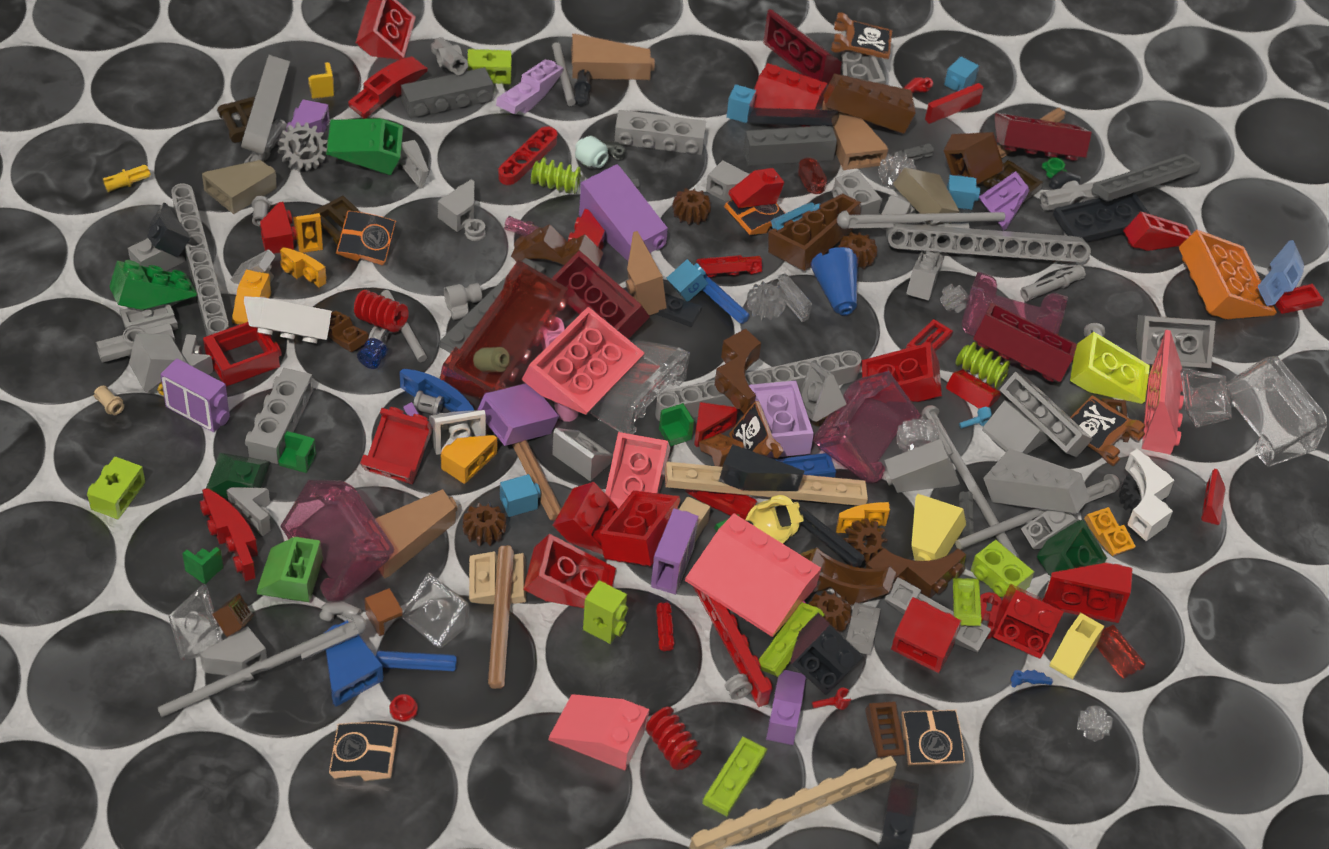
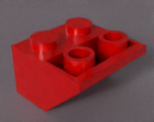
M591 482L572 489L553 526L569 543L603 555L599 533L619 508L595 482Z
M1010 583L998 608L992 637L1041 659L1064 611L1058 605Z
M912 597L895 633L891 650L939 673L953 650L961 620L950 613L931 606L925 601Z

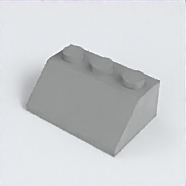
M1138 315L1136 342L1140 360L1146 364H1153L1165 330H1170L1182 366L1211 368L1215 321Z

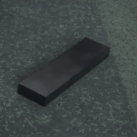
M754 108L748 115V122L752 124L832 126L839 116L838 110Z

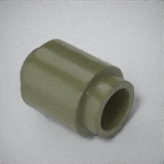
M503 347L481 348L475 353L473 362L475 367L482 372H503L509 366L510 357L508 351Z

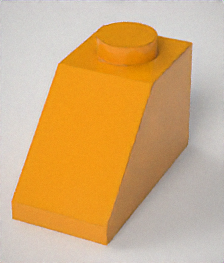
M320 213L293 217L299 252L306 253L323 250Z
M246 269L238 285L232 323L240 325L248 322L244 305L245 296L270 298L269 274Z
M489 435L457 438L450 445L448 444L443 448L441 452V469L466 484L497 454V437Z

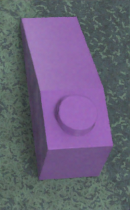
M783 670L779 675L766 740L790 745L794 744L806 680L802 673Z

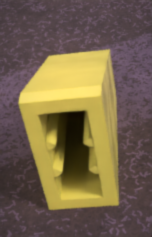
M917 494L912 534V551L915 561H930L947 556L966 526L963 508Z

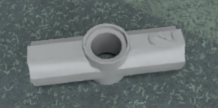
M443 37L435 38L434 43L431 44V49L437 57L440 68L447 67L456 75L464 74V71L468 68V62L462 56L460 46L458 44L452 45Z
M1070 181L1060 189L1041 192V207L1044 211L1053 210L1058 207L1099 198L1100 196L1092 192L1093 183L1096 182L1079 185L1077 181Z
M170 323L148 329L132 326L127 328L121 336L96 342L101 362L125 356L131 357L136 333L170 335L175 342Z

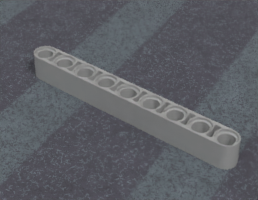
M177 184L171 190L174 212L191 238L184 250L194 289L197 292L196 297L206 336L229 329L228 320L193 189L188 184Z
M894 223V227L886 229V238L889 244L897 249L1083 262L1089 258L1091 249L1085 240L1076 236ZM897 231L903 233L899 240L891 239L893 233ZM924 233L925 238L923 241H914L917 234ZM947 235L948 239L945 243H937L939 236ZM968 236L971 238L967 245H960V240L963 237ZM992 238L993 243L989 247L982 245L985 239ZM1009 240H1015L1014 247L1010 249L1005 248ZM1038 242L1036 249L1028 250L1030 243ZM1054 244H1061L1058 251L1051 252V247ZM1083 245V250L1080 253H1073L1076 246Z
M843 351L745 373V378L748 385L796 380L799 391H801L810 363L813 361L833 374L837 384L842 385L851 383L858 378L861 356L855 351ZM715 380L660 392L657 396L655 416L660 421L661 410L684 403L692 418L698 417L700 402L735 406L723 393L717 390L714 385Z

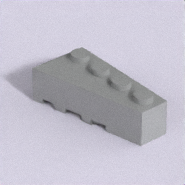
M847 30L841 31V34L844 35L845 38ZM850 50L842 51V75L886 85L885 77L875 56Z

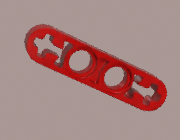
M546 126L540 128L499 167V181L504 185L517 183L534 166L536 161L539 162L557 144L556 129ZM530 148H539L540 150H539V151H531V150H529V149H530ZM525 160L527 162L524 164H519L516 161Z

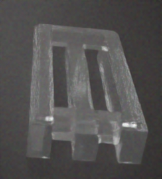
M786 273L779 275V282H777L779 288L776 289V293L801 322L808 320L812 305L811 301Z

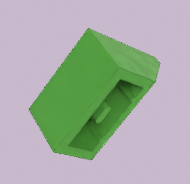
M292 537L272 547L257 588V594L310 602L323 561L321 541Z

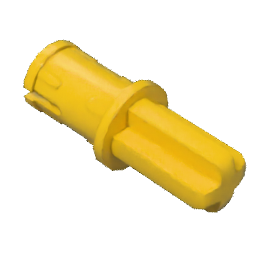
M142 165L128 171L123 169L120 173L103 178V182L107 192H110L120 187H130L131 183L143 180L151 175L148 166Z

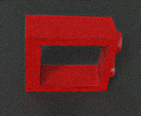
M248 322L203 337L205 355H211L213 368L221 382L225 383L227 387L280 367L279 356L282 355L277 342L273 343L271 335L258 333V328L251 327ZM254 341L259 343L264 352L231 365L223 353Z

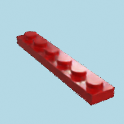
M693 586L739 673L745 674L748 682L751 683L752 690L750 693L758 708L768 705L770 693L772 692L771 682L768 677H764L758 658L751 654L746 636L740 634L735 616L729 614L725 606Z

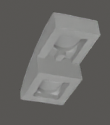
M855 603L846 639L860 653L870 655L880 608Z

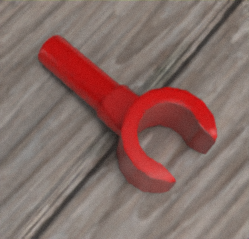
M840 688L835 697L813 701L812 708L834 705L840 710L846 709L852 699L843 698L847 696L849 690L847 688Z

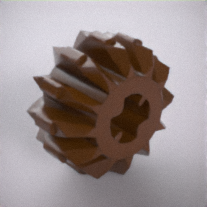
M695 187L693 190L685 188L683 192L678 191L672 203L674 217L679 218L680 223L686 221L688 225L693 222L698 225L700 221H706L711 211L709 196L704 195L703 190L696 191Z
M850 232L849 236H843L838 246L852 249L853 254L856 253L857 268L861 267L864 270L866 266H872L878 251L875 240L870 239L869 234L863 236L860 232L857 235Z
M490 502L486 506L478 503L477 508L469 506L468 513H465L463 516L464 535H468L469 542L477 540L478 546L483 542L490 546L492 540L499 542L501 535H505L506 516L505 513H501L499 506L492 508Z
M862 518L860 522H851L852 528L845 529L849 537L843 539L864 556L863 563H868L870 559L884 549L881 544L886 543L888 540L881 537L885 529L878 528L877 521L870 522L868 518ZM863 536H866V537H867V538L864 539V540H867V544H866V545L863 544V543L866 542V541H863Z
M824 590L821 596L815 594L812 601L808 603L821 609L825 614L823 617L839 632L843 633L846 625L851 621V604L846 603L845 596L837 597L836 591L829 595Z

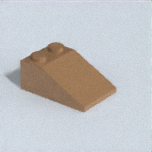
M638 231L633 232L627 268L629 280L625 281L626 287L631 296L643 306L648 315L658 313L659 310L666 309L663 277Z

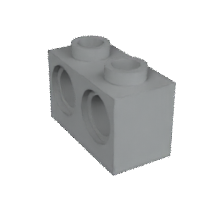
M858 170L835 178L832 189L833 197L843 193L861 202L860 215L879 214L882 199Z

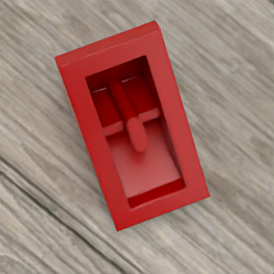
M700 402L694 445L698 448L700 447V441L722 434L736 426L738 410L732 406Z

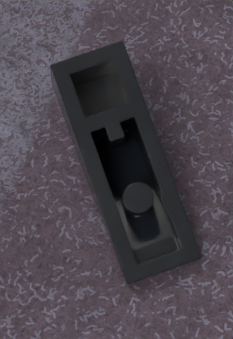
M163 202L151 220L147 237L154 248L179 257L191 238L168 204Z
M732 444L723 464L719 482L740 490L798 491L805 471Z
M891 778L878 849H909L915 820L919 784Z

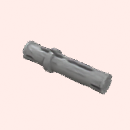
M279 119L275 120L271 126L264 153L260 154L252 151L244 163L267 160L270 156V151L279 141L282 131H286V122L281 119L280 121Z
M1078 264L1065 271L1059 270L1053 276L1022 287L1020 290L1021 296L1027 302L1060 287L1066 288L1070 283L1085 278V269L1082 265Z

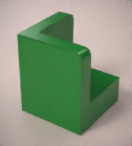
M684 403L661 410L659 430L664 439L668 441L670 447L692 440L694 420Z
M287 431L284 435L285 449L278 461L279 466L307 473L316 456L315 438Z
M217 547L211 552L202 548L196 555L188 550L182 553L185 571L203 584L209 582L224 568L222 553Z

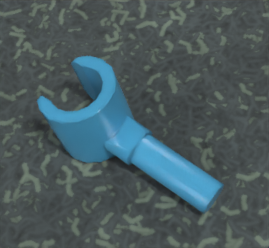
M989 407L980 408L977 411L978 417L960 422L959 427L962 429L979 423L981 426H984L992 416L991 409Z

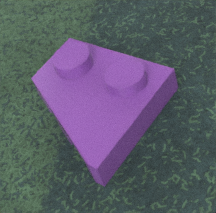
M1014 172L979 196V199L988 212L1005 213L1004 221H996L1004 231L1030 190L1018 173Z

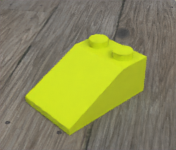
M1092 332L1077 343L1070 381L1091 393L1143 404L1146 399L1150 365L1099 334Z

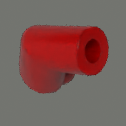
M929 77L914 78L903 88L911 90L912 94L914 92H927L932 88L933 81Z

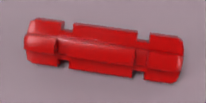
M668 602L658 603L656 612L658 617L659 649L661 651H672L674 648L671 605Z

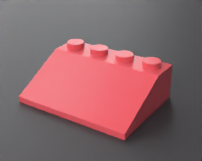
M587 307L529 364L522 380L541 396L586 415L645 353L592 309Z
M1165 330L1148 376L1144 416L1145 428L1143 429L1145 435L1142 438V449L1171 455L1174 445L1178 446L1181 439V432L1178 431V428L1181 426L1183 414L1179 413V410L1182 409L1184 396L1180 395V392H1183L1185 378H1182V365L1170 330Z
M733 514L717 531L686 576L685 581L773 637L791 617L801 602H804L816 588L821 567L741 517Z

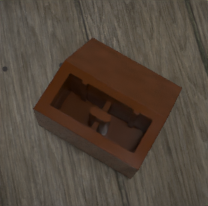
M993 132L951 134L944 148L951 175L976 178V185L1004 169Z

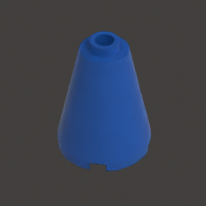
M838 247L828 249V254L822 256V253H819L812 259L811 268L834 312L840 315H849L857 307L856 253L853 254V250L850 248Z

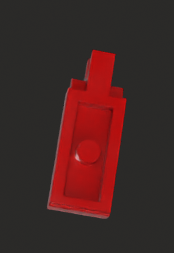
M742 255L696 260V263L705 271L708 277H714L717 273L736 275L740 271H747L750 274L762 272V258L760 256L742 257Z
M685 490L686 493L697 500L730 516L733 514L739 515L744 520L751 509L757 505L756 499L743 494Z

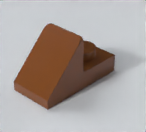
M718 434L699 442L700 450L711 455L714 466L723 467L732 444L744 448L743 442L723 434Z

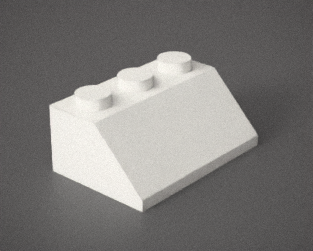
M244 297L249 326L258 328V333L272 335L273 331L281 332L280 337L295 339V335L303 336L302 341L317 343L318 339L327 340L332 311L263 297Z

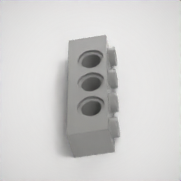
M619 110L614 142L627 146L702 155L706 121Z
M284 367L280 376L275 377L273 390L270 395H266L264 408L261 413L256 415L252 432L249 431L245 439V446H248L250 458L266 460L275 464L279 463L278 461L285 449V433L287 431L294 432L313 392L312 374Z
M1014 372L1001 387L1000 391L1067 454L1077 457L1092 441L1093 438L1026 376Z

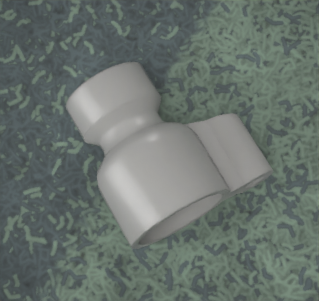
M478 283L469 284L466 288L461 284L444 287V298L447 308L451 311L452 319H463L468 314L469 301L476 303L482 300V292Z

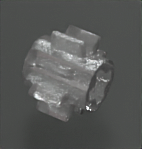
M951 283L942 289L944 295L940 297V301L948 312L955 310L958 314L966 308V301L969 300V296L961 285L954 287Z
M1090 706L1085 711L1080 712L1077 729L1084 730V736L1087 739L1101 740L1104 738V735H1109V730L1112 729V717L1106 716L1104 708Z

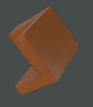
M390 588L365 598L366 615L378 636L384 635V623L402 616L403 610Z

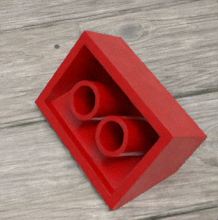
M370 0L367 3L355 43L372 57L401 60L405 57L416 17L397 0Z
M767 63L759 75L754 89L756 90L754 108L820 110L823 105L827 83ZM800 125V126H802V127H810L811 125Z

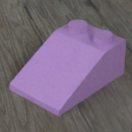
M796 380L749 385L756 394L755 401L760 402L773 438L783 448V453L779 457L810 454L814 433ZM771 451L766 456L769 458H774L773 453Z

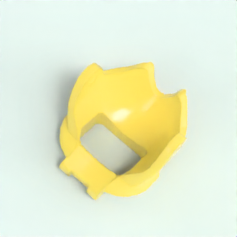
M777 495L771 497L770 500L755 505L745 521L752 522L753 526L783 544L798 531L799 522H803L804 519L800 514L798 502L793 503L788 497ZM784 505L787 507L792 523L791 526L782 527L780 525L774 506Z

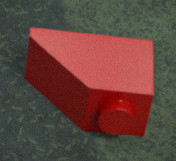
M774 168L754 170L730 189L728 194L738 208L777 204L785 182Z

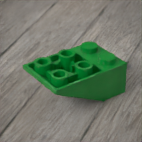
M382 118L332 119L329 124L326 154L391 175L401 155L403 125Z
M132 260L116 262L109 286L118 305L140 310L197 295L196 290L184 272L179 270H172V272L164 271L161 267L155 265L145 267Z

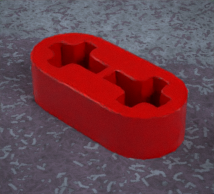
M991 592L983 593L980 596L981 623L983 620L988 621L987 627L991 628L986 639L992 637L998 608L1002 601L997 594ZM987 603L992 604L991 612L986 610Z

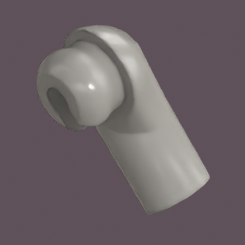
M342 601L330 602L322 605L319 617L331 622L334 619V615L337 614L353 620L351 615H361L362 610Z

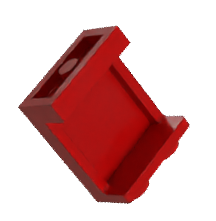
M389 407V410L381 408L379 412L381 420L368 456L363 454L360 465L367 472L413 485L433 428L429 421H427L428 419L422 415L413 414V416L403 414L402 410L395 407Z

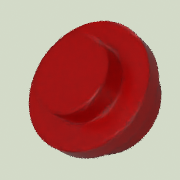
M398 695L390 703V715L400 722L409 721L417 714V703L409 695Z

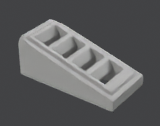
M415 140L402 142L401 155L398 162L420 189L424 188L429 170L421 150Z

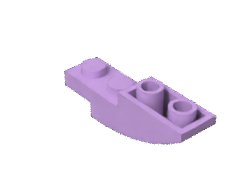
M545 59L522 74L519 84L499 96L496 106L513 114L518 111L522 113L528 112L552 88L562 74L563 67L551 60Z

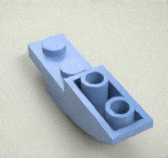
M1293 240L1288 241L1270 263L1271 271L1257 286L1266 306L1275 305L1284 292L1293 291L1302 277L1304 262Z

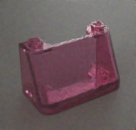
M977 272L962 319V327L966 333L975 335L986 310L992 302L1058 335L1068 296L1051 293L1044 297L1041 307L995 295L997 291L995 278L988 274Z
M890 371L863 377L852 383L843 394L847 405L829 414L813 438L818 448L865 482L874 483L883 477L885 466L878 462L895 435L910 433L916 427L915 424L921 416Z
M308 480L280 525L287 539L300 537L321 541L323 556L321 565L330 578L323 580L320 589L327 601H340L383 566L394 553L392 543L353 486L344 481Z

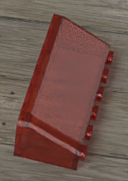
M518 260L506 276L503 290L460 349L455 347L443 363L440 379L450 384L460 393L483 399L485 393L506 389L507 387L505 386L508 381L513 382L520 371L518 369L520 364L523 363L525 365L532 354L530 350L533 345L537 347L542 341L545 328L550 329L554 324L556 312H562L568 302V299L565 298L568 288ZM503 347L509 353L510 363L503 372H482L474 365L473 358L475 353L481 348Z

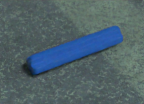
M705 274L703 277L708 284L702 290L738 323L743 324L747 322L749 313Z
M377 651L375 655L382 664V667L455 671L457 664L455 655Z

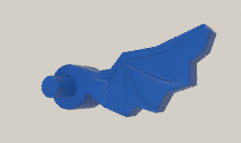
M1015 670L1010 678L1013 688L1024 682L1049 685L1053 683V679L1047 677L1045 673L1036 670H1026L1024 673L1020 670Z

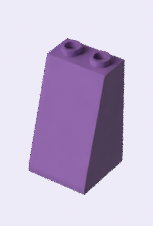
M618 164L581 182L579 216H582L584 209H589L605 230L604 239L627 261H629L632 236L635 231H638L649 253L666 245L667 226Z

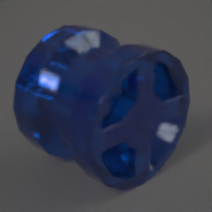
M369 338L365 342L364 348L358 352L357 358L365 367L376 369L380 365L381 359L387 355L388 349L382 341L376 338Z

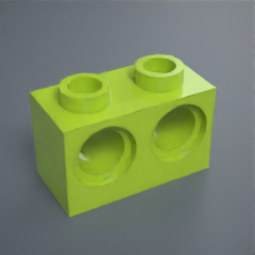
M994 540L975 555L971 567V572L974 573L976 578L993 589L995 594L1002 598L1010 583L1024 590L1029 588L1034 575V571L997 540Z

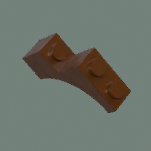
M549 224L543 228L535 229L525 237H519L514 243L511 257L516 262L525 258H539L565 265L580 250L593 263L599 266L603 252L585 234L578 238H572L567 242Z
M746 328L723 341L721 358L725 364L716 369L714 383L717 390L723 393L744 414L756 399V394L751 390L746 381L745 373L754 362L759 360L761 342Z
M818 548L800 554L821 567L817 586L811 593L831 587L841 597L845 596L846 602L852 606L855 603L866 602L869 599L886 595L892 589L896 572L890 566L877 569L852 567L829 557Z
M884 548L866 564V569L890 566L896 572L892 584L899 577L920 589L924 596L931 598L936 593L941 594L953 577L956 579L964 572L966 554L958 548L943 558L930 561H914L899 557Z

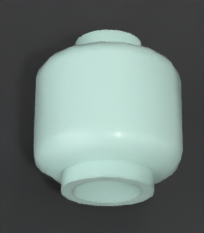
M594 136L582 138L577 142L575 157L580 163L589 169L604 166L608 160V148L603 142Z

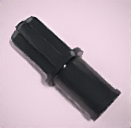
M580 70L577 74V82L574 84V100L579 105L587 102L588 93L591 91V73L588 70L586 71V76H584L585 70Z

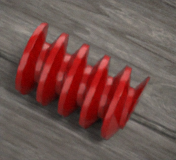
M362 290L357 295L354 303V313L358 319L387 329L390 332L399 331L408 319L409 311L405 304H400L398 301L385 298L369 290Z
M667 706L650 718L646 725V732L649 736H652L653 742L658 744V749L664 753L665 759L670 761V766L675 770H681L694 763L701 755V750H695L698 745L697 741L690 740L692 734L689 731H685L686 726L683 723H678L680 718L678 715H672L674 712L673 708Z

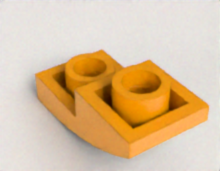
M288 248L280 250V265L286 273H290L296 279L304 275L308 281H312L319 288L326 284L325 266L299 251Z
M889 502L859 505L839 513L836 533H846V528H852L851 522H860L862 518H868L870 522L877 521L878 526H886L890 511Z
M1109 507L1085 516L1084 519L1094 536L1112 556L1136 547L1125 525H1118Z

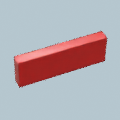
M977 83L928 103L925 120L931 124L980 104L984 87Z

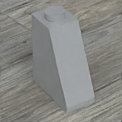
M942 439L884 460L887 470L883 471L888 485H894L897 493L950 487L960 484Z

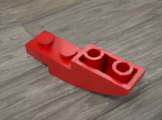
M412 56L398 60L363 83L364 89L348 102L349 107L366 119L392 95L396 97L401 95V85L416 82L428 71V68Z
M208 488L202 489L203 500L199 501L203 516H209L210 520L207 521L211 536L216 535L219 545L226 543L229 553L234 551L236 557H233V563L236 572H242L245 581L255 579L254 563L251 557L257 556L258 552L256 539L243 516L227 500Z

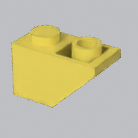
M1080 613L1065 635L1049 666L1073 680L1096 647L1104 626Z

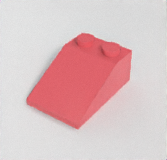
M618 432L605 492L618 508H620L633 490L660 493L665 475V466L670 452L668 441Z
M572 694L553 728L549 740L626 771L646 730L649 709L624 699Z

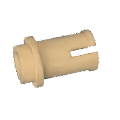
M100 386L94 391V398L105 407V411L108 414L118 415L123 411L124 404L122 398L115 396L106 386Z

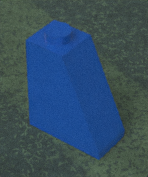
M346 620L341 624L333 625L328 629V631L333 630L339 626H342L348 623L349 621ZM359 635L326 649L332 700L335 707L383 681L382 664Z

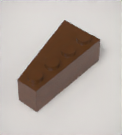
M834 74L824 93L825 107L904 134L916 113L911 90L846 75Z
M842 193L819 205L818 210H809L803 213L802 218L797 221L790 220L784 223L783 228L779 230L774 228L768 231V253L806 271L817 254L822 253L823 256L829 251L828 249H831L843 239V236H846L854 229L841 228L837 223V217L842 211H847L849 215H860L861 202Z

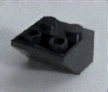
M818 612L799 631L790 663L820 691L827 695L864 656Z

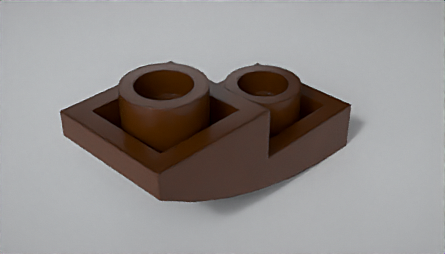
M338 311L331 312L327 336L349 352H353L368 342V332L353 326L350 317Z

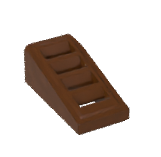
M239 593L216 610L212 616L225 636L228 637L243 628L252 619L254 614Z
M896 701L869 703L865 711L877 758L904 756L905 749ZM887 715L888 719L878 720L877 716ZM890 724V728L888 729L879 728V725ZM881 735H893V738L881 739ZM895 744L896 749L883 750V745Z

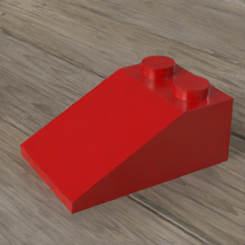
M931 342L861 360L864 398L919 402L942 396L939 360Z
M633 490L599 533L604 559L651 566L673 509L678 508L680 497Z
M548 534L533 549L523 590L548 602L584 608L585 598L599 580L612 587L616 567Z
M1101 563L1053 572L1043 599L1058 605L1066 613L1076 615L1082 613L1090 618L1119 623L1131 593L1133 568L1120 564Z

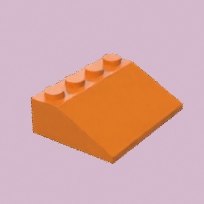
M1195 230L1179 246L1182 260L1187 264L1190 277L1195 281L1198 288L1197 291L1203 298L1206 305L1205 308L1210 315L1224 319L1273 316L1277 313L1274 306H1266L1263 297H1261L1257 287L1261 280L1243 246L1200 230Z

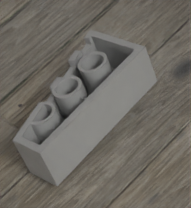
M1010 448L983 478L990 498L994 503L1078 513L1090 498L1081 473Z

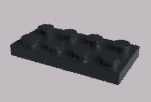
M1134 192L1111 201H1106L1099 197L1054 209L1053 215L1067 236L1081 237L1085 242L1125 233L1123 230L1140 212L1150 213Z

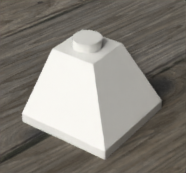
M485 410L457 411L429 416V422L433 428L431 438L436 455L441 454L443 448L448 444L450 445L457 438L486 436Z

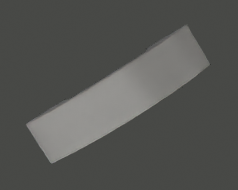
M899 577L885 597V601L903 615L910 600L914 597L954 616L953 611L921 594L920 589ZM982 623L981 626L960 625L955 644L979 652L991 628Z

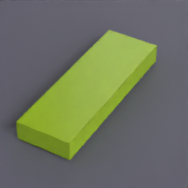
M953 579L954 617L961 620L960 625L981 626L979 579Z
M801 602L760 657V670L779 677L791 660L799 631L818 612L824 616L825 614L822 610Z
M742 737L703 798L702 804L728 816L765 757L767 748Z

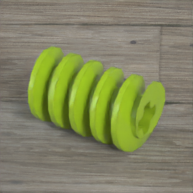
M544 157L540 163L538 161L535 162L531 174V184H537L539 181V185L542 187L547 184L548 188L553 189L556 186L557 191H562L565 188L566 193L570 194L573 191L574 195L578 190L581 179L580 167H577L575 172H572V165L569 164L566 170H564L563 162H560L558 167H555V160H551L549 165H546V158Z
M976 341L971 345L964 346L958 354L955 364L957 366L962 365L965 371L970 369V373L973 376L978 374L980 380L987 378L986 383L988 385L995 383V389H998L1007 377L1010 362L1007 360L1001 365V356L993 360V351L984 355L985 348L981 347L979 350H976Z

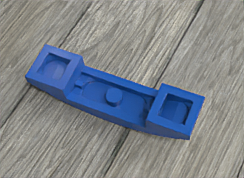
M402 369L400 371V388L413 397L420 390L429 396L436 398L438 396L444 397L443 407L451 412L475 411L469 401L457 389L445 381L420 371Z

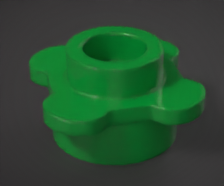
M1051 158L1042 165V168L1047 172L1046 176L1049 178L1059 171H1066L1064 170V161L1059 158Z

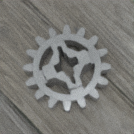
M296 122L294 128L288 125L287 131H282L281 138L277 143L282 147L279 148L278 153L284 154L283 162L287 160L290 162L289 168L296 165L297 171L304 167L308 172L311 169V165L316 169L319 166V162L322 163L324 161L327 149L324 146H326L327 140H321L323 132H315L317 126L311 129L308 122L305 123L304 127H301L300 123ZM307 142L305 148L299 152L300 146Z

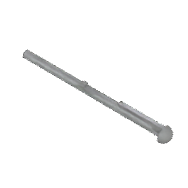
M842 211L837 217V223L841 228L847 229L894 227L893 223H918L930 220L931 224L938 222L1004 221L1005 213L849 215L847 211Z
M933 405L926 406L921 413L922 419L930 421L938 438L942 439L949 457L967 488L973 494V499L989 526L998 524L999 521L939 420V409ZM1005 532L995 535L999 543L1019 558Z
M1107 474L1104 476V481L1087 487L1090 498L1086 503L1116 492L1120 486L1119 478L1114 474ZM1035 508L955 541L957 549L961 550L1022 524L1029 523L1032 519L1046 512L1047 509Z
M351 615L353 619L351 622L157 707L161 717H164L244 680L254 679L252 676L254 674L269 670L301 656L302 660L361 635L366 629V621L360 615Z

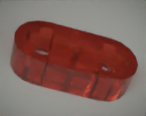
M803 158L800 160L798 174L804 186L812 194H822L826 189L827 178L819 163L813 158Z

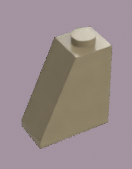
M261 160L211 170L202 174L204 191L233 214L252 204L255 197L265 196L277 188L275 170Z
M904 168L893 183L894 187L920 214L960 212L939 174Z

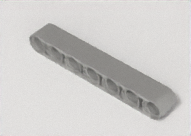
M268 55L241 148L260 154L264 153L290 61Z

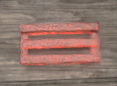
M1114 625L1103 629L1096 647L1122 679L1126 678L1128 674L1136 673L1138 669L1139 671L1144 669L1146 663ZM1108 634H1110V636L1115 640V642H1116L1117 644H1115V643L1112 641V639L1108 636ZM1123 651L1134 664H1131V662L1123 654Z

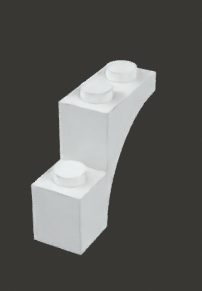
M1135 449L1130 453L1125 469L1131 474L1139 487L1141 502L1133 509L1128 526L1147 541L1168 525L1173 511L1161 500L1169 495L1174 479L1139 449Z

